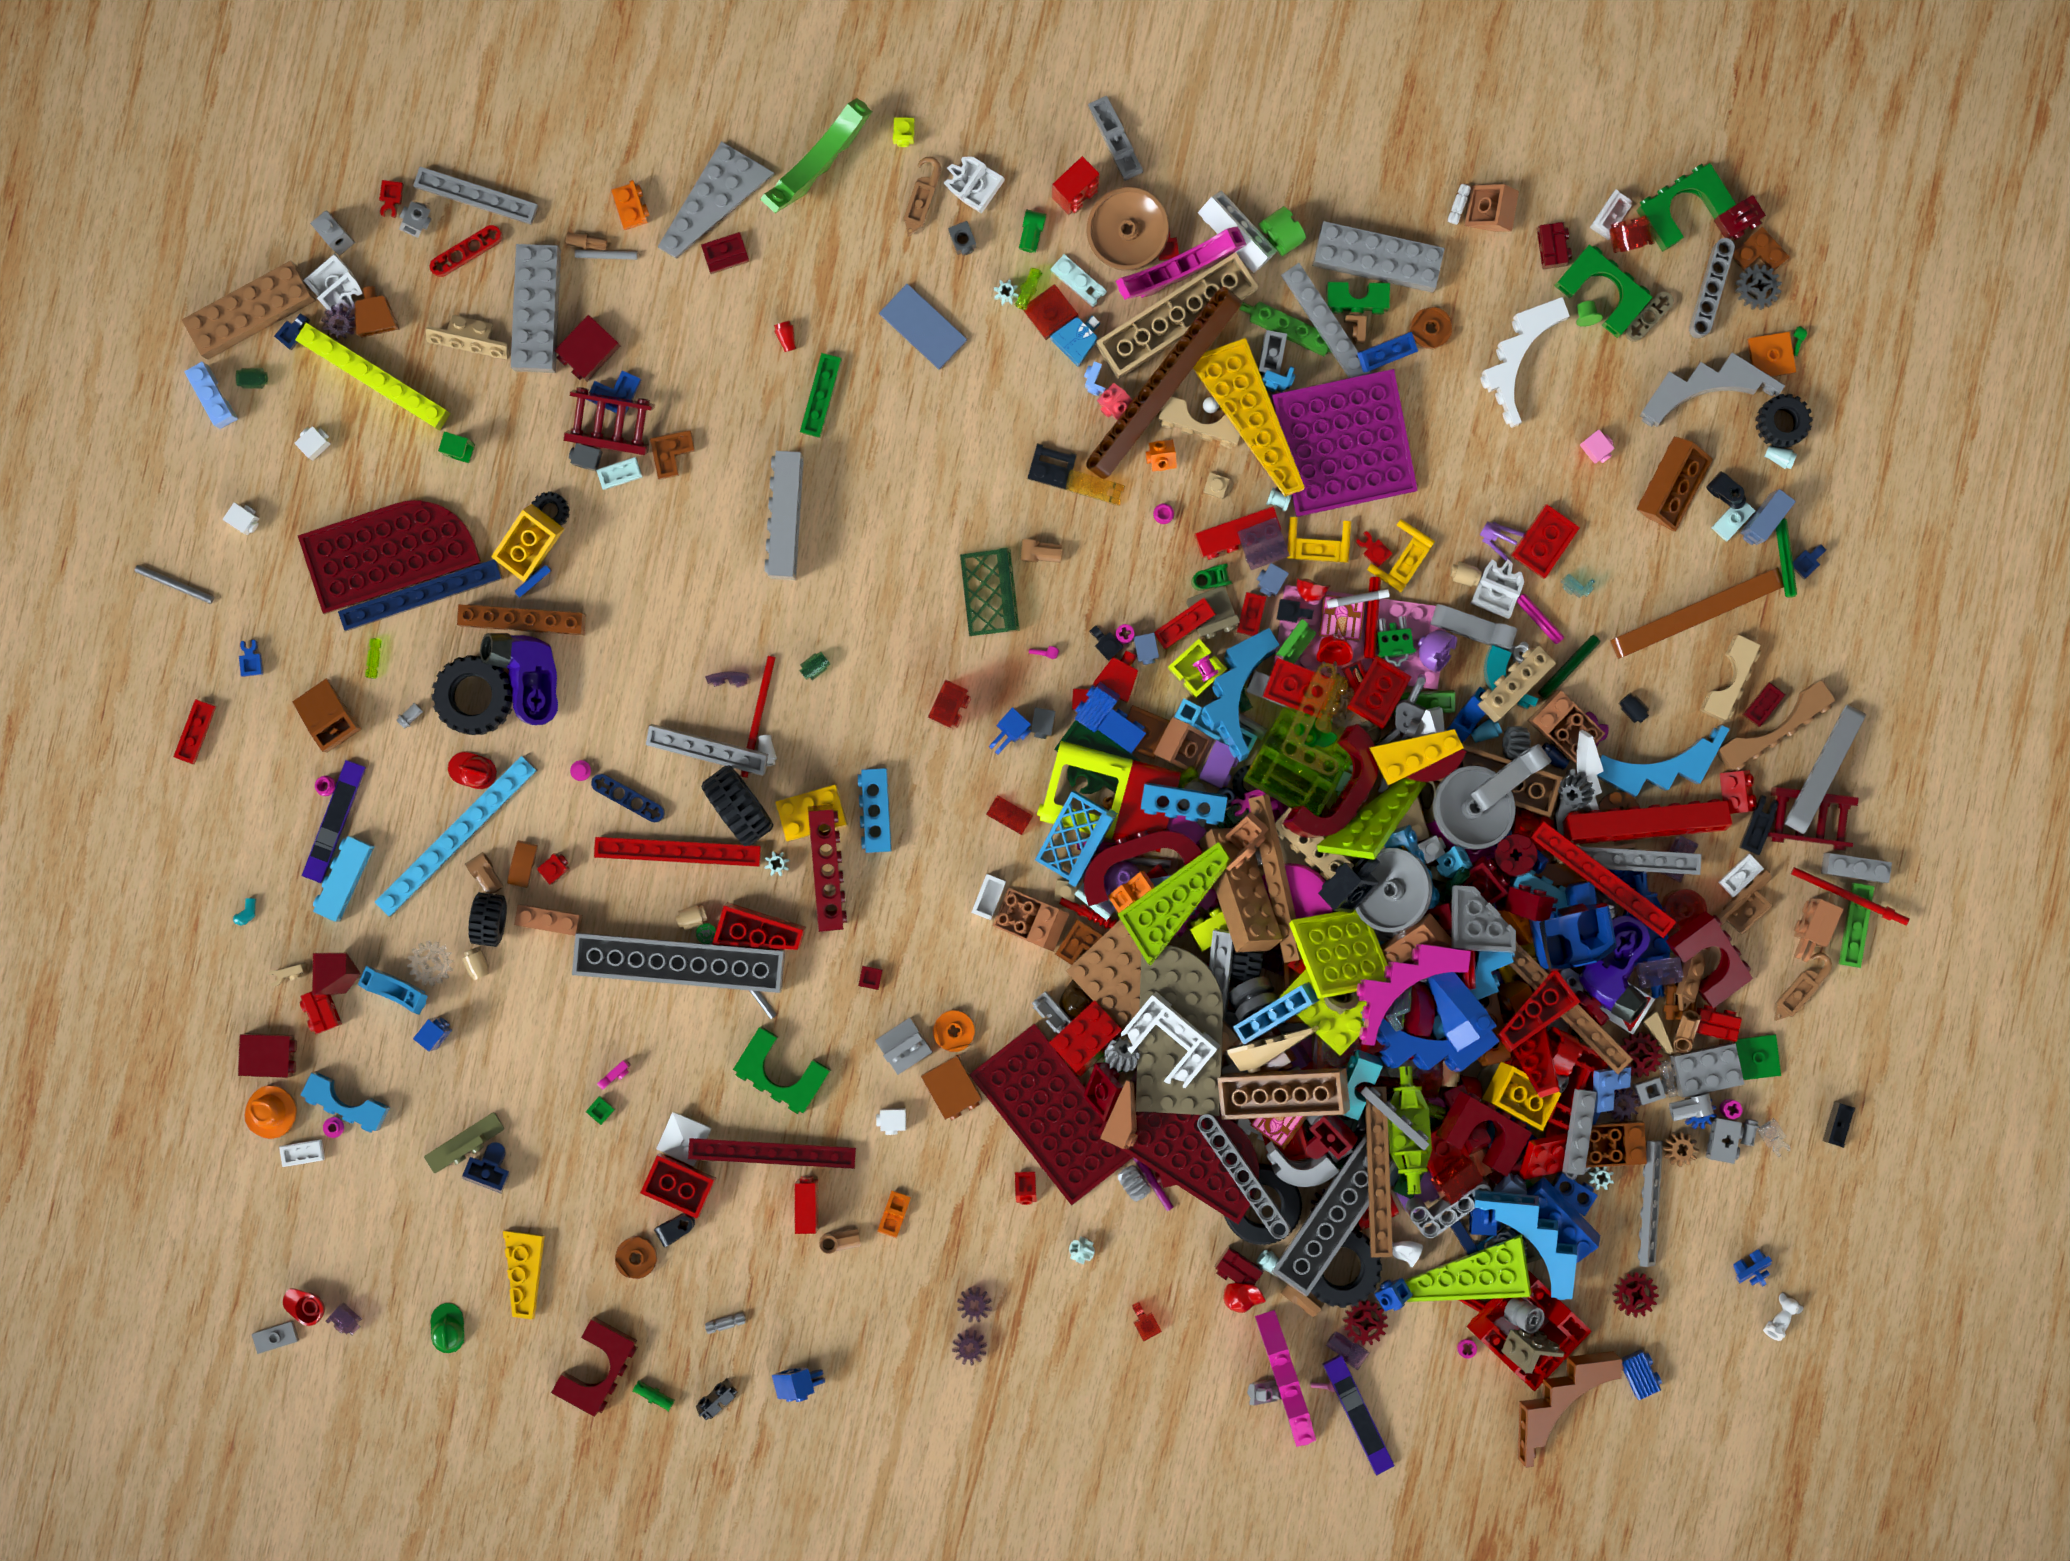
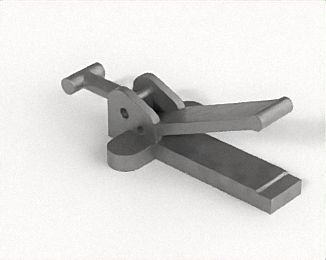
M1424 674L1418 676L1408 700L1403 699L1397 704L1396 728L1378 741L1375 746L1389 743L1401 732L1404 733L1401 741L1414 737L1426 709L1415 703L1426 682ZM1352 762L1350 763V766H1349V770H1350L1351 772H1353V763H1352ZM1384 777L1378 790L1381 793L1389 787Z

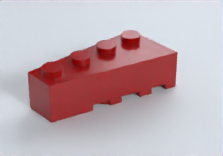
M727 902L723 906L712 945L798 950L801 946L806 926Z
M1552 971L1497 1036L1510 1053L1578 1005L1580 1000L1560 973Z

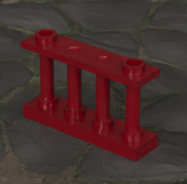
M577 387L576 390L570 392V396L577 397L573 428L564 433L563 441L639 455H646L648 453L649 444H644L642 438L646 410L651 411L655 408V404L650 403V400L638 398L635 401L589 392V389ZM585 399L598 401L594 431L591 434L583 433V429H581ZM606 403L618 405L614 435L611 438L603 436L604 433H602ZM626 406L638 408L635 435L632 441L624 440V437H622Z
M1779 787L1771 788L1770 796H1776L1778 801L1775 833L1769 832L1767 836L1772 838V842L1784 843V839L1833 845L1834 850L1846 851V847H1853V843L1845 842L1848 810H1851V806H1858V797L1825 794L1819 806L1816 838L1804 837V834L1798 831L1795 832V835L1783 834L1787 802H1789V798L1797 799L1801 790ZM1830 804H1838L1840 809L1836 841L1824 839L1827 811Z

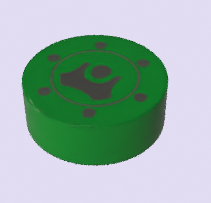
M709 923L700 925L696 930L698 941L703 944L712 943L716 933L715 926Z

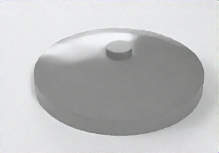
M1480 766L1459 768L1446 776L1435 792L1433 812L1436 823L1443 835L1459 847L1480 850L1493 846L1508 834L1513 825L1515 801L1511 791L1484 811H1482L1471 796L1475 789L1496 774L1490 769Z
M1384 848L1376 857L1380 864L1371 873L1379 884L1355 910L1368 926L1376 930L1401 932L1413 927L1425 915L1432 897V882L1426 866L1416 855L1403 849Z

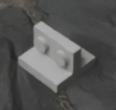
M910 1017L875 1040L884 1053V1058L891 1064L897 1075L932 1053L931 1048Z

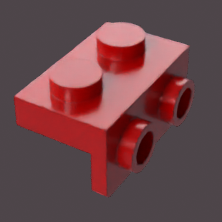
M1750 770L1720 773L1723 801H1728L1730 814L1754 811L1757 801L1756 796L1753 795L1754 777Z

